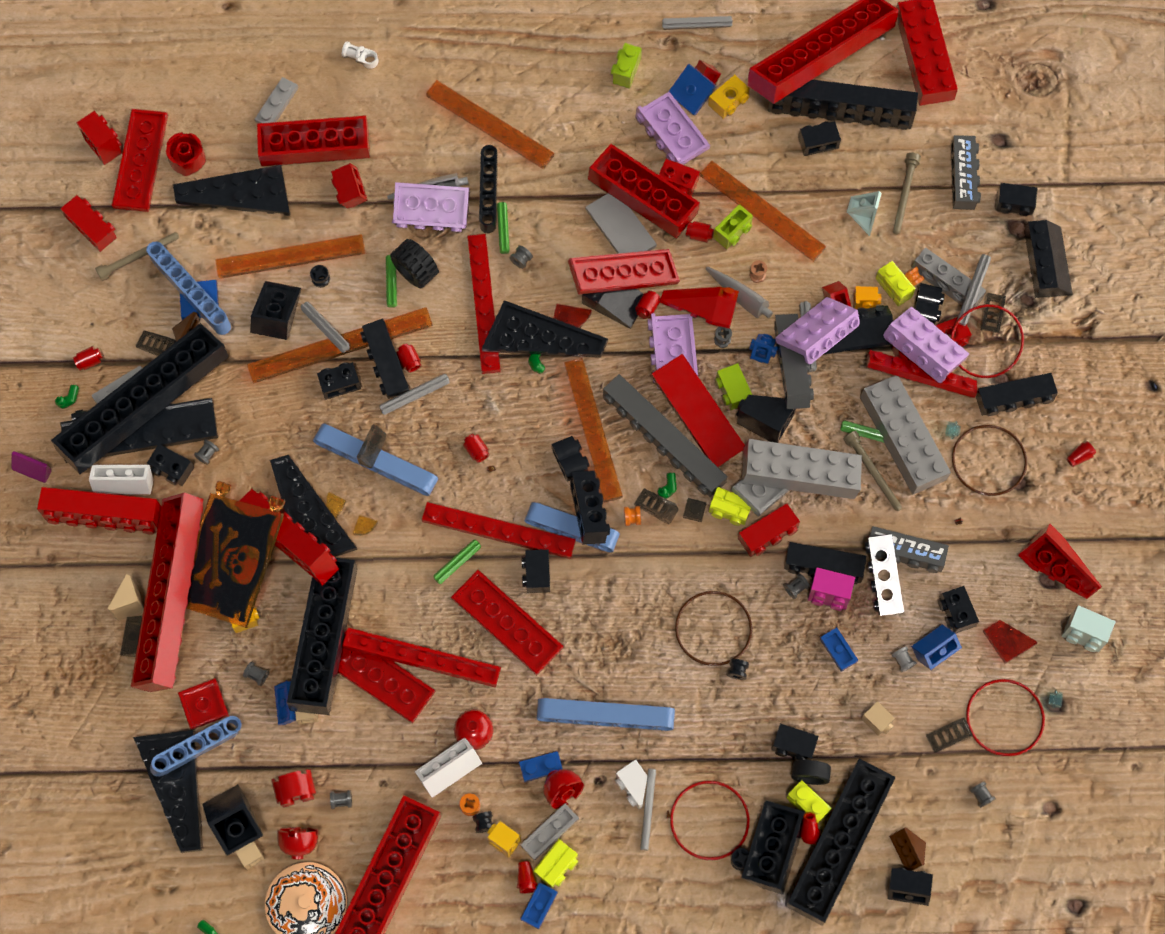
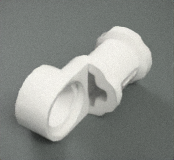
M348 41L343 45L342 57L354 58L369 69L378 65L379 61L375 51L363 46L351 45ZM369 56L375 58V60L370 63L365 61V59Z

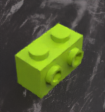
M624 43L623 49H619L617 64H613L611 69L613 84L630 89L641 61L642 48Z
M739 204L714 229L713 239L725 249H728L731 245L735 246L740 240V236L743 233L747 234L751 230L753 215Z
M737 363L717 371L715 383L717 388L723 392L722 399L724 404L728 405L730 410L737 409L742 399L746 400L748 395H752L739 364Z

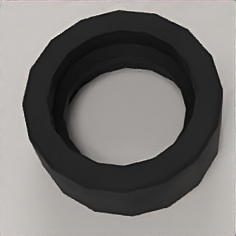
M797 760L793 762L791 778L797 782L802 780L805 784L825 785L830 782L831 766L821 761Z

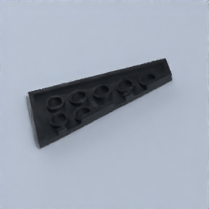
M281 165L173 184L176 204L207 205L211 208L225 207L229 210L267 212V214L281 213L285 216H290Z
M504 300L483 344L482 351L601 358L608 343V338Z
M285 455L270 460L284 510L293 519L292 522L294 524L296 522L301 524L306 534L312 533L317 538V543H324L330 549L329 553L334 557L357 550L355 544L347 536L344 529L336 521L291 457Z
M188 730L133 737L180 852L202 851L196 758L161 777L153 775L150 771L151 761L156 755L195 735L194 731ZM195 742L191 743V747L196 750ZM173 753L175 759L181 760L183 758L182 753ZM158 761L154 764L159 770L165 768L163 762Z

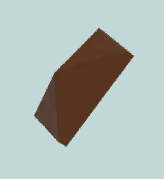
M192 312L172 328L176 342L199 324L200 319L196 312Z
M907 827L889 836L905 869L914 871L925 864L926 842Z

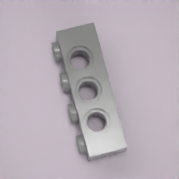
M925 247L915 259L912 268L917 266L919 274L923 275L926 281L933 286L942 287L943 293L960 305H963L972 280ZM980 287L973 307H976L983 299L986 289Z

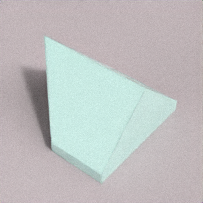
M880 191L851 196L847 213L869 236L881 197Z

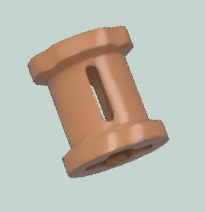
M760 260L754 261L751 264L749 274L751 281L754 283L763 282L766 278L767 265Z

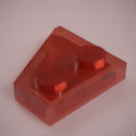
M556 304L554 319L581 328L591 316L592 310Z
M1001 620L983 630L984 635L1005 664L1037 645L1036 640Z

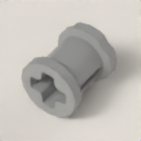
M907 646L892 654V657L896 658L899 663L901 672H905L917 664L910 657Z

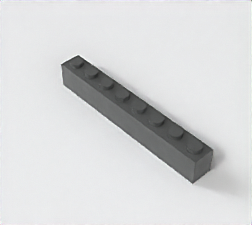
M620 374L603 388V399L609 405L612 404L621 417H626L636 431L640 430L644 434L645 440L648 443H653L662 456L666 455L674 468L684 472L685 478L689 482L693 481L703 495L707 494L711 498L715 494L717 487L721 488L726 484L728 476Z

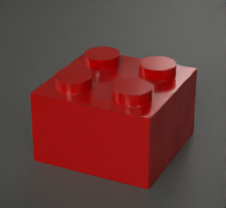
M94 110L76 122L84 140L104 165L122 154L120 149L122 144L117 138L118 135L112 127L109 128L107 126L108 123L103 115L99 116Z

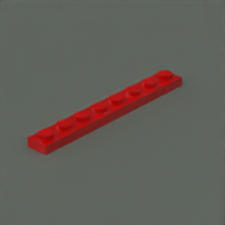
M486 234L467 235L482 374L501 372L499 352L482 351L483 344L495 321Z
M429 502L426 503L422 516V522L532 550L549 549V554L568 559L572 558L576 539Z
M348 628L343 642L344 649L495 688L501 671L499 666Z

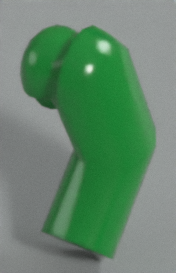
M531 354L528 364L532 371L538 374L543 373L545 366L541 364L539 359L541 354Z
M70 385L68 395L57 397L55 404L62 409L74 404L79 392V386Z
M675 473L666 474L667 484L658 489V495L662 499H667L676 492Z
M201 920L198 923L197 928L204 934H217L215 928L205 920Z

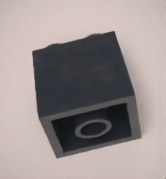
M748 395L746 400L742 399L737 407V424L770 442L778 443L794 417L796 409H787L785 398Z
M239 785L202 804L207 823L226 856L263 836L248 800Z

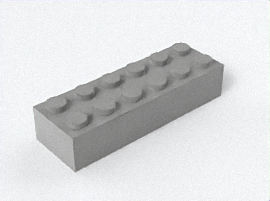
M893 376L864 388L860 399L876 428L883 436V441L912 495L946 481L951 471L899 376Z
M748 439L743 453L742 483L855 499L861 490L862 455Z

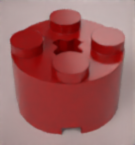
M180 132L170 137L167 141L166 155L171 167L177 173L189 176L199 171L206 163L203 146L195 134H183V132Z
M310 769L306 770L307 774H301V771H296L278 776L279 781L274 778L271 779L277 804L284 808L295 805L294 801L297 800L302 802L314 800V795L317 793Z

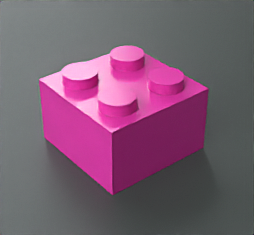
M816 568L808 601H812L811 603L817 606H823V604L831 606L832 609L837 611L846 610L851 598L855 577Z

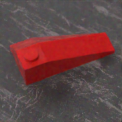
M730 287L663 290L660 303L678 311H689L691 313L690 316L695 318L698 316L706 319V323L730 329L739 291Z
M1051 524L1036 534L1018 554L1034 571L1042 572L1049 576V579L1064 584L1067 589L1086 599L1102 587L1067 540Z

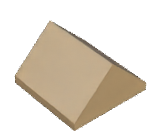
M127 574L108 607L109 612L118 621L143 613L144 611L138 586L130 575Z

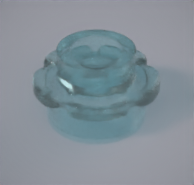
M949 421L947 424L946 436L951 437V439L959 436L961 426L957 425V421Z
M1057 689L1055 693H1050L1049 705H1053V709L1062 707L1063 692H1057Z

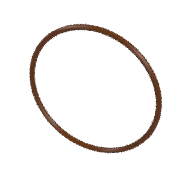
M980 425L967 430L959 437L953 448L952 464L956 476L968 489L981 495L998 496L1012 491L1021 483L1027 470V455L1020 440L1010 431L995 425ZM980 428H995L1008 433L1018 442L1024 455L1025 464L1022 476L1014 486L1002 492L986 493L972 488L961 478L955 465V452L961 439L969 432Z
M719 591L702 592L691 597L681 607L675 623V633L677 641L681 649L685 652V654L698 663L708 666H721L730 663V660L721 663H708L701 661L693 657L684 648L678 633V622L680 615L684 608L692 600L702 595L720 594L736 601L743 608L748 617L750 631L748 641L745 647L737 656H735L732 659H738L746 651L752 638L751 617L745 606L735 597Z

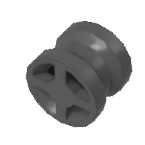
M519 245L516 248V252L511 254L509 259L514 265L524 269L526 262L530 261L533 255L528 249Z

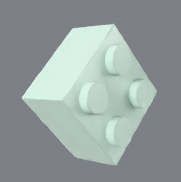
M1078 605L1069 616L1062 637L1066 638V641L1069 643H1078L1085 646L1084 648L1090 652H1099L1108 643L1116 621Z

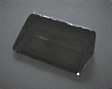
M375 424L371 426L357 455L359 464L368 468L374 466L387 439L386 433Z
M143 616L127 617L121 656L136 657Z

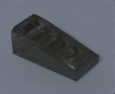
M987 293L984 304H990V301L999 303V306L1004 308L1006 296ZM983 307L980 330L999 333L1003 310L994 307ZM989 308L997 309L998 313L991 312L988 310ZM987 315L996 316L997 320L987 318ZM986 322L995 323L996 327L987 326Z
M144 330L136 344V348L159 356L164 352L162 349L165 344H167L166 349H168L176 340ZM149 337L146 345H143L145 338ZM154 339L155 342H154L153 346L150 347V344H151L152 340Z
M645 488L634 503L635 506H640V509L668 525L679 510L675 503ZM649 496L650 499L648 500V502L646 503V505H644V504H643L644 501H645L646 498ZM654 500H656V503L654 504L653 508H650ZM661 504H662L663 507H662L661 510L658 512V509H659V507H660Z
M965 718L954 721L926 735L934 754L968 740L973 736ZM957 726L961 727L964 735H961ZM950 729H953L957 737L956 739L953 738ZM943 732L946 733L949 742H946L942 734ZM938 735L941 746L938 745L934 736Z

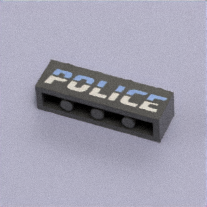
M954 135L951 142L953 209L975 210L977 203H980L981 193L978 192L977 188L980 186V176L977 175L980 161L976 159V154L979 152V143H976V136Z
M872 526L869 537L892 534L897 564L901 562L911 568H925L931 573L942 572L949 545ZM878 550L875 558H886L885 551Z

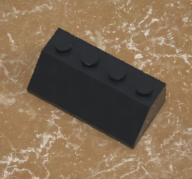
M1048 220L1028 221L1024 234L1035 298L1072 295L1061 226Z
M888 305L857 309L860 320L859 326L824 354L892 345L883 336L889 325L893 322V315Z
M765 800L741 877L743 880L763 889L784 894L800 842L805 811Z

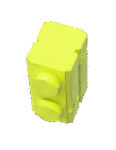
M893 261L878 270L875 279L887 294L894 299L893 301L897 306L902 305L913 297L915 287Z
M719 487L716 489L709 508V512L712 513L713 517L717 519L726 518L730 520L731 524L736 526L745 525L751 508L737 494Z
M802 780L786 797L798 810L805 811V813H814L818 824L832 809Z
M558 839L534 869L533 874L553 889L555 885L559 887L566 878L564 876L568 869L572 871L579 862L577 860L578 854Z

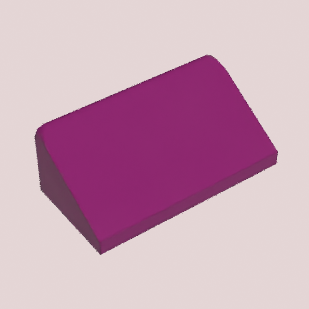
M16 451L12 452L11 468L13 471L46 483L52 472L47 464Z

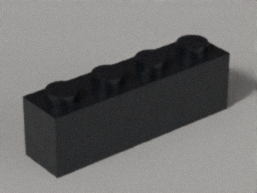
M384 319L362 325L363 331L360 332L363 343L367 342L369 349L366 350L369 359L374 360L376 365L373 367L376 378L380 377L382 384L379 387L382 395H387V398L390 399L409 391Z
M1052 373L978 388L976 399L981 416H994L1001 411L1012 412L1020 407L1031 408L1038 403H1052L1058 391Z
M789 542L784 569L793 574L801 572L813 577L816 568L853 576L855 577L854 584L862 582L867 556Z

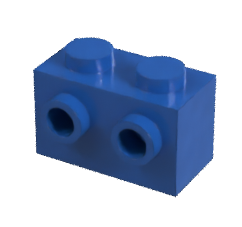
M943 624L911 646L917 660L930 670L962 648L956 633Z

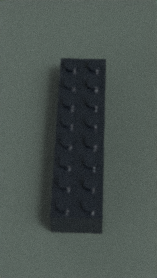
M812 79L775 104L769 101L768 112L790 114L791 116H807L812 119L823 118L829 121L840 120L846 123L856 122L864 125H880L885 128L896 127L906 130L911 129L917 111L918 92Z
M336 558L337 561L335 563L339 570L323 586L312 577L287 698V705L290 711L330 715L358 570L355 560Z
M860 758L858 759L786 905L787 908L821 926L825 924L896 778L895 776Z

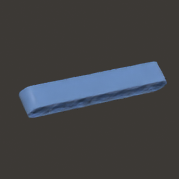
M160 242L150 243L146 251L152 263L217 334H227L231 330V324L225 312Z
M327 424L320 426L313 439V442L318 446L425 496H430L438 481V477Z
M540 698L537 704L536 719L538 721L671 731L674 730L675 709L658 706Z

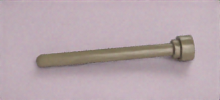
M911 152L906 155L907 172L893 233L896 235L901 231L914 169L920 164L921 156L917 153Z
M172 233L156 242H160L165 246L177 240L179 235L178 233ZM147 246L108 266L100 265L95 269L100 279L103 281L109 278L111 272L147 255Z
M857 431L846 435L843 438L846 444L850 445L851 448L853 447L858 455H862L863 463L896 511H900L902 509L901 504L861 446L860 436Z

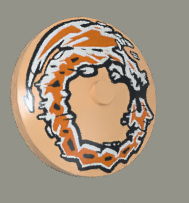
M312 862L294 864L280 872L270 884L265 898L266 917L276 934H335L348 908L346 889L340 878L329 868Z

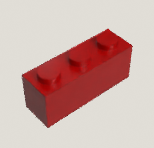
M76 195L60 209L64 217L101 252L117 238L114 233L115 228L110 222L105 223L100 212L97 210L93 211L90 208L92 207L85 198L81 199Z
M787 503L739 532L738 540L750 557L755 554L759 556L766 551V547L771 544L772 546L777 545L787 534L788 536L795 534L798 531L800 521Z

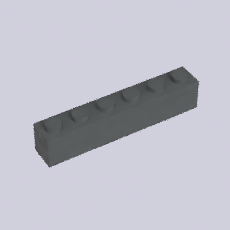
M798 314L775 315V336H778L797 321ZM777 344L786 408H810V400H814L813 388L810 389L812 384L811 375L807 374L809 373V364L805 362L804 355Z

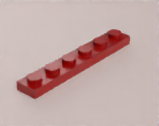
M870 350L867 355L868 368L975 398L977 394V380L951 372L942 383H938L912 361Z

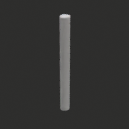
M648 769L640 847V850L645 851L649 849L656 778L655 769Z

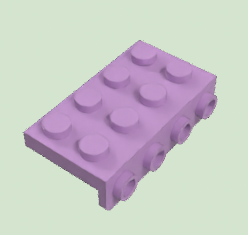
M670 92L643 108L641 106L636 107V119L640 124H644L647 134L650 137L653 136L657 147L666 153L667 159L684 165L710 149V144Z
M395 182L392 223H396V227L407 228V224H411L416 229H425V226H433V230H444V227H451V231L462 232V228H467L469 188Z
M826 297L776 336V342L804 355L805 362L812 364L859 326L858 310Z
M910 307L894 320L883 335L888 342L938 383H942L969 356V353L963 347L959 346L913 307Z
M651 313V319H648L647 322L648 331L652 330V336L649 337V345L654 350V354H651V365H655V371L683 353L698 375L691 314L655 316V313Z

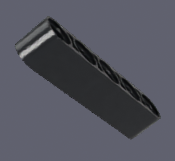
M485 145L481 149L479 222L480 229L487 234L495 231L497 223L498 156L497 149L493 145ZM492 171L493 173L486 174L485 172ZM486 204L492 205L490 207H485ZM487 220L492 221L489 224L484 223Z

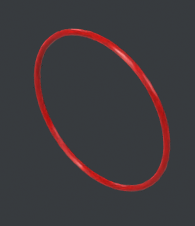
M984 304L969 309L957 320L951 333V339L953 340L959 322L968 313L976 309L994 307L1012 316L1020 329L1021 347L1016 359L1007 369L994 375L984 376L974 374L965 369L961 364L959 365L963 371L974 377L993 378L1006 373L1017 363L1023 351L1024 334L1020 322L1013 313L998 305Z
M998 679L987 682L973 693L967 706L966 720L972 737L982 748L1000 756L1023 754L1034 747L1043 734L1045 714L1042 704L1031 689L1017 681ZM1009 682L1019 685L1031 693L1037 701L1042 714L1041 730L1036 740L1026 749L1016 753L996 752L982 744L975 736L969 720L970 706L976 694L990 684Z
M701 781L688 786L678 795L671 809L670 826L675 840L688 854L703 860H718L730 856L744 843L749 831L750 816L745 801L732 787L717 781ZM702 784H717L728 788L741 800L746 811L747 826L741 842L729 853L718 857H704L692 853L679 841L674 830L673 814L677 802L689 789Z

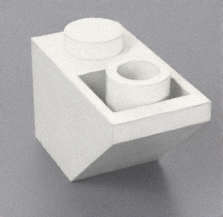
M634 760L616 773L617 779L615 782L621 791L624 789L629 795L627 800L632 807L636 806L638 809H641L647 774L637 760Z

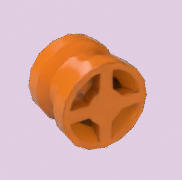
M917 266L904 273L913 286L925 279L923 275L919 274Z
M635 506L634 508L624 507L625 526H630L631 524L641 525L640 506Z
M470 793L465 794L460 800L461 811L467 816L476 815L480 810L478 797Z

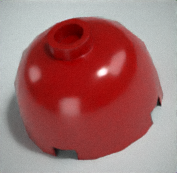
M474 709L465 711L455 721L454 735L457 742L466 738L474 750H480L492 740L494 732L492 721L482 711Z
M569 769L554 770L548 774L543 787L544 796L552 808L559 809L564 804L568 805L566 801L572 796L574 799L579 797L584 789V783L575 772Z
M301 827L281 828L277 830L278 846L283 853L291 855V859H304V855L314 851L317 845L318 829L307 827L306 831V829H300Z

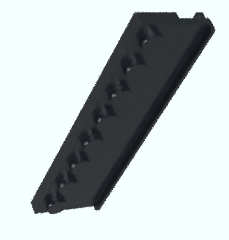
M212 398L169 404L103 457L156 449L158 444L168 447L218 438ZM76 420L61 422V431Z

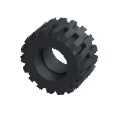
M406 239L390 254L392 263L399 273L418 288L422 289L439 273L438 267L430 254L411 239Z

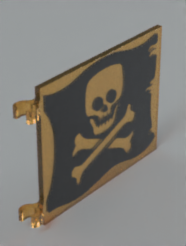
M217 481L215 486L216 494L210 493L200 522L186 609L247 628L284 514L279 513V511L284 507L285 500L271 496L269 500L270 509L268 510L226 498V494L231 490V485Z

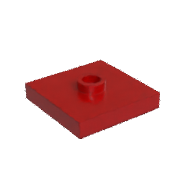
M216 678L178 692L191 730L229 716Z

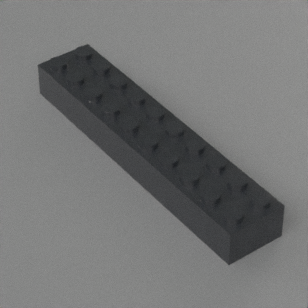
M201 323L51 439L56 451L81 475L226 360L229 356L224 344Z

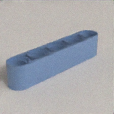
M532 502L524 520L527 524L557 535L576 539L577 542L582 543L576 516L539 503ZM610 528V535H607L604 544L587 545L612 553L620 533Z
M229 716L156 755L150 764L151 773L158 777L164 776L234 738L241 728L240 719L236 716ZM232 723L236 726V730L230 731L226 725ZM216 733L219 739L211 740L208 734ZM191 743H199L201 745V749H192ZM180 752L183 758L177 760L173 757V753ZM158 761L163 762L165 768L159 770L154 764Z

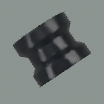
M316 265L311 269L310 276L314 286L322 288L329 284L330 276L325 266Z
M730 659L729 665L731 668L728 670L727 676L737 680H746L747 674L745 672L749 667V663L740 659Z
M490 811L472 816L473 821L476 823V833L488 832L494 824L491 820L492 812Z
M738 848L733 852L731 865L734 869L744 871L749 855L747 849Z

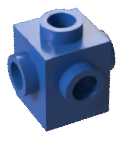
M758 334L756 340L752 339L749 349L752 350L750 358L768 364L771 357L775 358L778 349L775 346L776 339L768 334Z

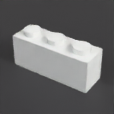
M92 465L89 476L92 491L105 494H151L154 481L150 465Z
M463 738L417 769L415 773L433 798L481 765L482 762L466 738Z

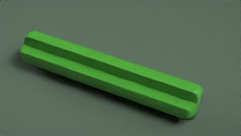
M499 202L497 203L499 248L501 254H508L510 248L507 203Z
M387 255L386 302L387 307L394 308L397 306L396 268L392 263L390 255Z
M843 420L840 428L841 431L847 433L857 431L861 437L884 443V438L878 429Z
M472 540L434 574V580L438 584H442L481 549L480 543Z

